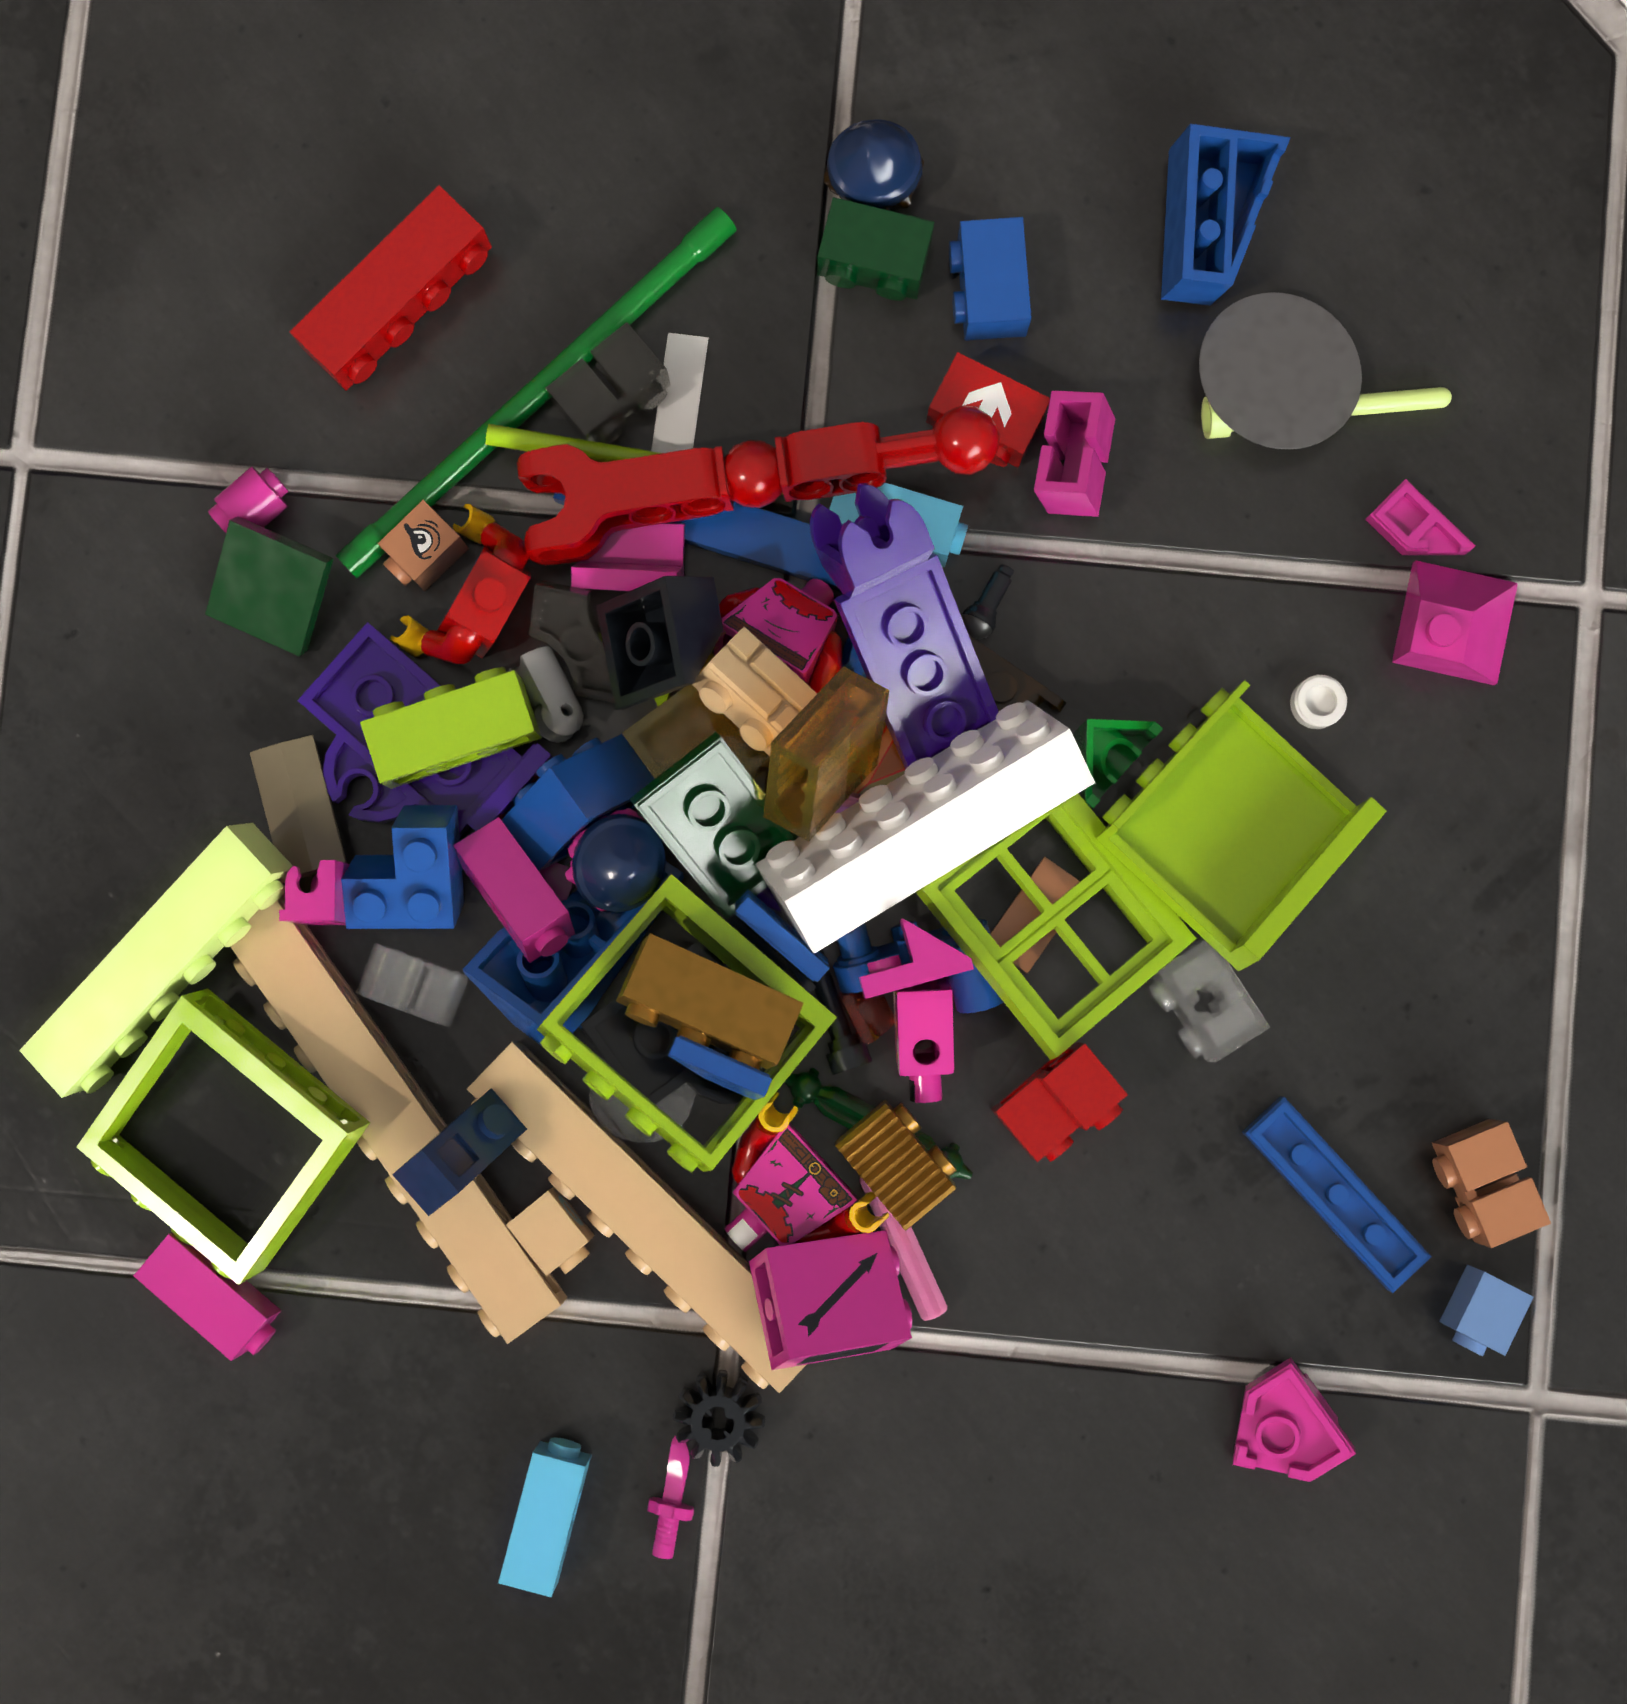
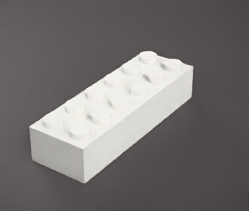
M1026 700L1023 703L1019 702L1006 706L998 712L994 721L982 728L966 731L952 740L950 747L932 758L926 757L913 762L906 768L904 775L889 784L878 785L865 791L860 796L859 802L841 813H831L820 818L813 825L811 831L796 840L777 844L768 851L766 858L755 865L785 917L811 951L816 953L1094 784L1095 781L1071 730Z

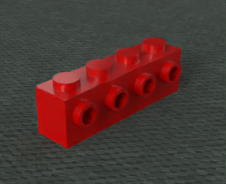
M438 185L289 331L301 348L345 391L354 383L360 384L373 374L377 367V360L391 347H399L407 341L414 331V324L428 310L435 311L440 308L449 298L451 288L465 274L471 275L475 273L485 263L488 251L492 246L484 228Z

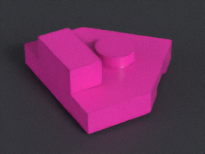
M1291 1357L1245 1386L1233 1453V1465L1254 1470L1255 1467L1288 1474L1289 1478L1311 1482L1356 1454L1354 1445L1340 1427L1338 1417L1307 1373L1302 1374Z

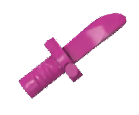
M676 1436L671 1442L663 1498L650 1497L647 1508L648 1512L659 1515L652 1555L661 1559L673 1558L679 1520L691 1521L694 1515V1507L682 1502L690 1463L689 1449L687 1443H679Z

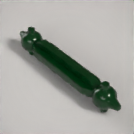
M810 1068L809 1072L791 1073L784 1082L790 1088L794 1098V1106L802 1108L804 1104L814 1102L824 1116L848 1129L852 1128L864 1116L876 1108L838 1087L822 1086L818 1078L819 1071L814 1068ZM921 1131L915 1133V1136L928 1151L936 1145L933 1139ZM951 1143L949 1147L941 1148L942 1152L957 1169L949 1177L951 1179L956 1177L969 1180L973 1172L963 1163L962 1156L959 1153L960 1147L955 1143Z

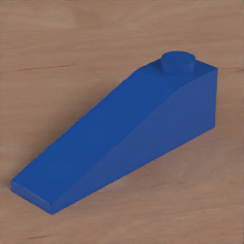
M666 862L664 875L659 887L671 874L682 882L684 879L683 872ZM577 890L570 894L567 900L561 901L569 912L575 934L568 939V942L561 950L547 957L540 956L529 963L507 930L502 928L462 970L515 1027L540 1044L545 1036L537 1028L646 902L629 911H600L595 906L588 904ZM657 916L564 1022L563 1026L572 1034L590 1015Z

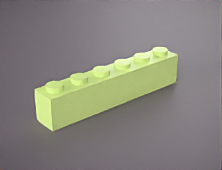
M254 823L226 826L19 1051L61 1098L84 1090L87 1094H91L101 1088L113 1076L114 1072L111 1070L113 1064L120 1057H127L142 1046L148 1038L144 1031L154 1021H160L167 1017L180 998L178 995L188 984L193 985L199 982L214 969L216 962L213 958L224 946L230 947L248 933L251 928L248 920L259 909L264 910L281 898L285 893L283 883L293 865Z

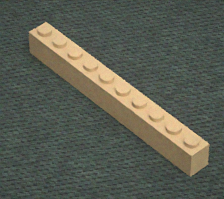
M284 893L273 905L264 910L259 909L248 920V923L251 925L248 933L237 943L230 946L238 957L233 961V965L248 985L253 987L256 984L268 1001L263 1004V1007L271 1021L281 1030L287 1028L298 1045L294 1047V1052L301 1064L310 1073L317 1071L330 1090L370 1122L357 1141V1144L370 1160L374 1161L378 1158L390 1176L385 1179V1182L393 1196L403 1205L409 1202L420 1218L416 1222V1226L426 1243L433 1249L439 1246L451 1263L447 1266V1271L455 1285L463 1293L470 1290L482 1307L478 1310L479 1318L488 1332L494 1337L501 1335L506 1343L509 1344L560 1307L568 1297L550 1273L546 1276L507 1228L506 1224L513 1219L481 1173L430 1216L424 1212L392 1175L441 1132L447 1124L308 926L279 921V910H285Z

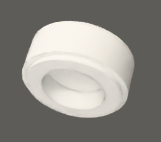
M1311 676L1298 684L1294 689L1290 700L1291 711L1295 719L1307 728H1326L1336 723L1343 716L1347 706L1346 692L1342 685L1330 676Z

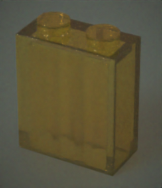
M844 666L771 742L764 818L808 842L817 834L878 764L889 689Z

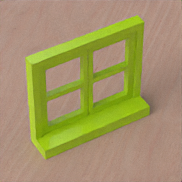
M1079 793L916 891V894L965 955L972 959L973 965L1050 1060L1060 1056L1197 939L1166 903L1096 839L1106 827ZM1044 818L1048 820L1090 872L1089 875L1053 904H1051L1007 849ZM994 858L999 860L1041 912L1039 916L1001 947L954 891ZM1102 888L1147 942L1144 947L1110 975L1064 920ZM1052 929L1058 933L1099 984L1060 1018L1054 1015L1012 963Z

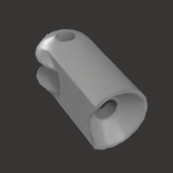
M543 646L521 655L519 667L510 668L509 670H515L523 679L541 736L556 743L567 741L582 726L584 715L579 701L550 646Z

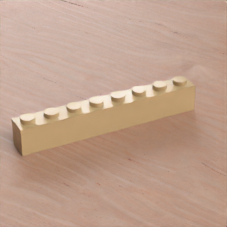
M520 1041L511 1042L467 1088L476 1098L471 1105L492 1088L527 1128L511 1144L514 1149L531 1163L538 1158L552 1172L548 1177L549 1182L565 1198L572 1200L576 1195L591 1210L586 1217L598 1231L608 1238L615 1233L629 1247L625 1255L636 1268L645 1275H649L654 1271L668 1285L663 1291L675 1306L684 1313H687L692 1308L707 1323L702 1329L714 1344L723 1351H726L731 1346L745 1360L741 1367L753 1382L762 1389H765L770 1384L780 1393L806 1365L771 1370L749 1263Z

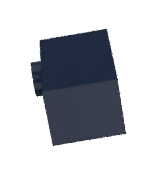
M491 1088L392 1175L424 1212L430 1216L463 1190L521 1136L527 1128Z

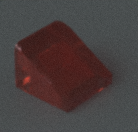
M839 992L840 1001L863 1043L868 1045L876 1041L895 1024L894 1015L883 994L865 999L863 992L849 994Z

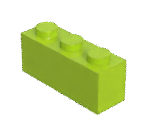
M504 667L493 668L477 674L474 677L476 681L474 684L455 689L453 684L443 685L426 691L423 694L425 700L405 707L404 702L398 701L374 709L372 711L374 717L361 721L360 724L379 783L393 789L541 739L542 736L523 679L515 670L506 672Z

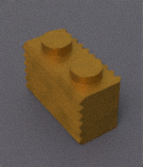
M885 1099L845 1134L840 1136L836 1140L835 1146L906 1231L956 1189L954 1181L949 1176L956 1172L957 1169L937 1145L929 1151L915 1136V1133L922 1127L902 1103L893 1109Z

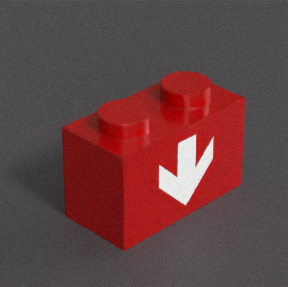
M957 352L929 406L926 423L932 425V429H934L947 411L959 406L978 407L990 415L1000 434L999 449L990 463L1001 467H1006L1009 463L1019 468L1046 415L1050 398Z

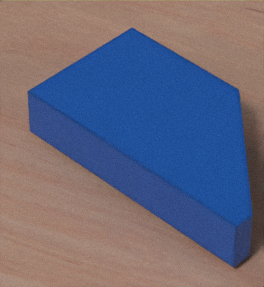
M681 1035L675 1037L668 1053L669 1057L704 1079L752 1100L765 1097L772 1081L769 1074Z

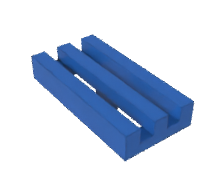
M749 889L735 902L736 915L810 980L818 982L830 969L828 958L820 951L813 953L798 932Z

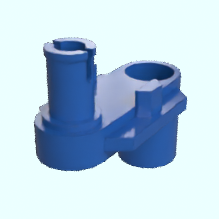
M978 919L991 935L988 922L984 919ZM909 921L910 923L917 926L916 921ZM865 923L837 939L841 955L837 957V962L834 963L833 968L842 993L862 992L858 977L869 974L867 963L899 955L902 965L911 963L901 924L891 928L894 942L878 947L871 945ZM944 927L927 932L965 954ZM975 966L973 970L947 976L952 988L956 1010L959 1013H976L1004 1003Z

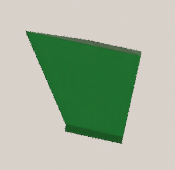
M1086 719L1073 733V737L1095 781L1094 784L1079 792V795L1091 809H1094L1101 801L1100 798L1112 784L1118 781L1129 766L1142 754L1141 751L1163 730L1155 721Z

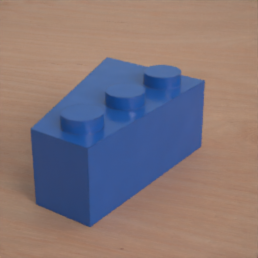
M1190 124L1170 147L1161 300L1211 306L1234 284L1255 230L1256 218L1264 199L1269 194L1273 184L1272 177L1291 137Z

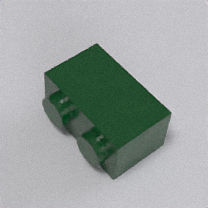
M833 197L817 256L818 276L825 277L828 283L840 288L850 289L854 288L855 285L875 289L879 296L889 300L902 301L906 297L917 300L932 242L934 222Z

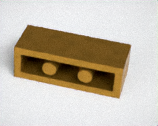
M651 933L642 941L616 999V1002L627 1006L625 1015L631 1019L651 1027H656L658 1021H661L678 1029L677 1037L681 1035L706 1047L712 1044L730 1052L728 1057L758 1070L760 1067L769 1069L778 1065L804 1004Z

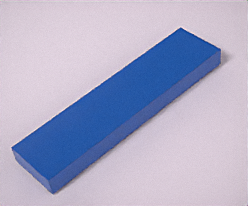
M1280 1096L1242 1131L1388 1291L1394 1293L1432 1257L1285 1097Z

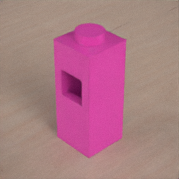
M499 817L453 845L462 869L529 963L540 956L547 957L555 954L575 934L569 912Z
M169 1233L133 1275L230 1361H233L247 1351L254 1356L276 1332V1329L270 1324L282 1310L247 1280L238 1285L234 1280L225 1278L217 1273L208 1258L194 1246L178 1240L173 1233Z

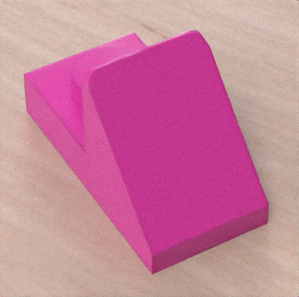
M901 919L900 924L911 963L902 965L899 955L867 963L869 974L858 978L863 996L867 999L973 970L974 966L972 959L909 921Z

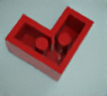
M1075 1042L1060 1056L1053 1060H1048L991 1110L1033 1160L1039 1162L1045 1156L1051 1162L1074 1143L1070 1134L1076 1129L1081 1128L1086 1131L1090 1127L1095 1126L1097 1130H1101L1117 1118L1123 1111L1118 1103L1128 1094L1085 1043Z

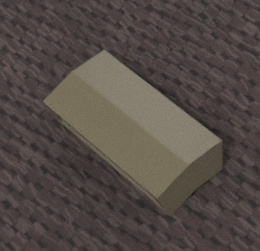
M313 735L281 742L250 752L273 845L293 866L300 868L301 878L316 874L320 860H337L347 863L331 798L327 792L317 744Z

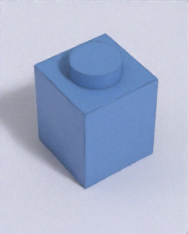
M1467 1265L1439 1322L1456 1330L1452 1339L1453 1342L1483 1357L1488 1347L1506 1356L1534 1297L1485 1271Z

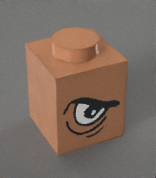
M424 500L378 543L390 556L383 565L404 586L414 580L424 591L469 549L462 538Z

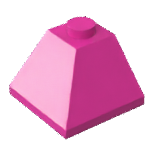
M1415 560L1412 563L1392 663L1496 685L1498 683L1518 583Z

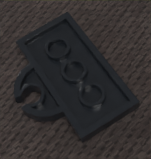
M736 914L726 921L807 992L810 993L816 988L814 983ZM699 941L686 949L730 969ZM616 999L579 1025V1028L599 1056L655 1105L684 1083L698 1096L718 1104H736L744 1097L741 1094L704 1079L668 1056L679 1031L678 1029L661 1021H658L656 1027L637 1022L625 1015L627 1006L616 1002ZM709 1044L708 1048L729 1056L730 1052ZM760 1067L759 1070L762 1071V1072H764L766 1069L763 1068V1067Z

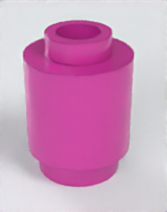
M251 466L214 498L217 504L208 513L225 533L227 532L229 520L237 516L265 527L288 507L282 497L289 491L269 468L259 473Z

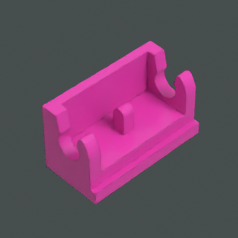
M320 860L317 873L311 882L310 893H305L301 890L299 886L301 878L300 868L292 866L285 879V910H279V921L303 925H346L341 879L350 864L337 860Z

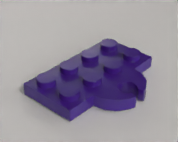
M368 622L297 700L336 734L325 754L323 776L327 792L332 801L339 804L347 797V789L350 782L356 777L367 776L373 784V794L364 804L354 806L349 816L364 822L380 824L395 821L404 805H457L459 835L461 838L470 827L466 819L522 756L512 748L393 789L380 784L360 722L373 718L372 711L382 705L402 701L406 707L425 700L423 694L426 691L441 685Z

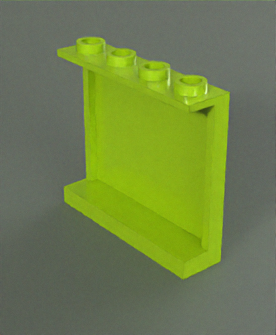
M1245 680L1230 694L1224 688H1221L1202 707L1200 711L1207 718L1198 728L1190 722L1168 745L1175 753L1165 764L1159 758H1156L1136 779V782L1142 789L1132 800L1123 794L1102 816L1109 825L1096 838L1238 972L1256 963L1265 955L1387 812L1372 797L1356 806L1239 697L1250 686Z

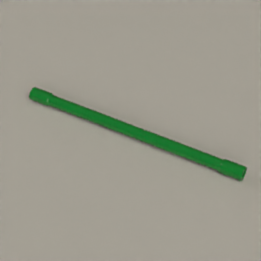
M715 207L683 237L681 243L383 516L365 527L335 556L356 578H359L386 553L378 543L422 500L432 507L497 448L496 446L486 445L488 424L512 428L521 426L696 264L705 261L737 231L730 217L721 208Z

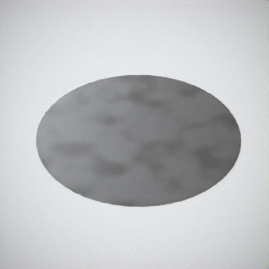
M1271 292L1251 295L1233 303L1222 311L1210 325L1200 350L1199 372L1201 383L1208 402L1215 413L1234 432L1251 442L1265 447L1300 449L1318 444L1331 437L1344 426L1351 417L1359 400L1362 371L1359 355L1353 340L1342 324L1331 313L1303 297Z

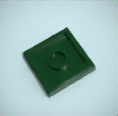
M237 516L229 520L205 615L300 657L308 651L334 558Z

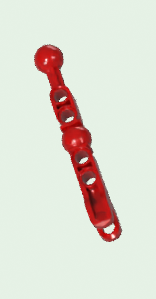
M959 406L947 411L938 421L935 428L931 430L881 437L880 429L877 425L869 422H855L799 431L785 437H775L776 448L765 441L747 440L733 446L726 456L722 446H717L715 448H693L617 461L597 462L591 460L582 450L568 444L531 450L521 454L518 458L517 471L519 480L527 489L534 493L563 494L565 502L564 507L555 518L529 527L524 539L525 553L530 560L540 565L581 562L588 560L602 548L606 539L617 531L707 517L723 511H734L733 501L743 507L761 508L775 502L782 493L786 502L852 494L857 492V487L860 483H867L876 488L882 486L887 479L886 469L939 461L941 465L955 474L972 475L985 469L994 459L999 449L1000 434L990 415L978 407Z

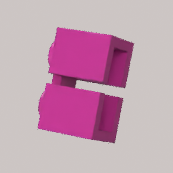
M1051 391L1044 437L1049 446L1042 445L1034 486V492L1048 514L1099 517L1106 471L1101 462L1108 463L1115 424L1114 414L1104 393Z

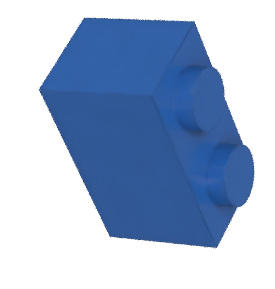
M1023 217L960 221L957 241H949L950 273H959L961 291L953 292L954 323H963L965 341L1025 337L1031 322V308Z

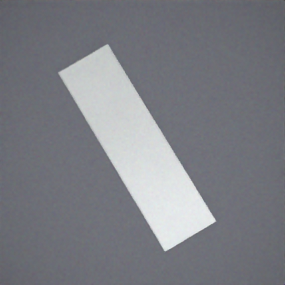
M668 333L651 451L668 453L693 449L709 337Z

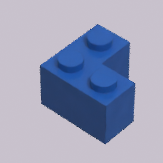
M623 734L603 743L599 738H594L577 749L572 755L573 757L568 759L563 754L551 758L536 771L539 777L537 782L527 785L515 796L513 800L515 806L506 814L502 822L538 871L569 857L568 848L575 837L600 818L609 816L617 810H634L636 807L630 798L655 779Z
M404 805L391 828L394 855H355L341 879L346 929H454L464 906L462 866L453 847L454 844L460 841L457 805Z

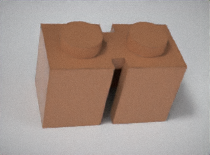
M1488 1119L1432 1142L1437 1155L1432 1160L1434 1170L1442 1185L1446 1189L1454 1188L1457 1196L1455 1199L1459 1207L1454 1209V1216L1460 1230L1467 1239L1472 1238L1475 1243L1494 1248L1551 1224L1532 1177L1519 1180L1517 1174H1515V1172L1527 1168V1165L1507 1121Z

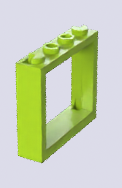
M671 874L547 1016L537 1030L545 1036L540 1044L547 1052L563 1064L572 1059L587 1072L582 1080L589 1088L607 1101L614 1095L629 1108L628 1112L624 1115L627 1120L649 1137L656 1131L671 1144L667 1153L679 1165L692 1173L696 1167L703 1172L712 1171L837 1017ZM661 910L666 912L733 971L804 1003L795 1023L800 1029L786 1044L778 1065L764 1071L772 1078L765 1097L752 1100L744 1096L704 1146L563 1026L564 1022Z
M204 989L180 996L79 1142L77 1148L91 1159L92 1166L98 1172L112 1177L129 1191L132 1200L138 1206L152 1211L171 1227V1232L178 1240L194 1246L208 1258L217 1273L225 1278L234 1280L240 1285L265 1270L370 1122L211 990ZM191 1031L323 1140L249 1244L119 1135Z

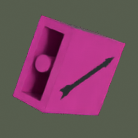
M887 1230L765 1248L749 1261L771 1370L891 1350L912 1338L910 1331L912 1327V1312L908 1302L902 1297L898 1280L900 1270L899 1257L895 1248L890 1245Z

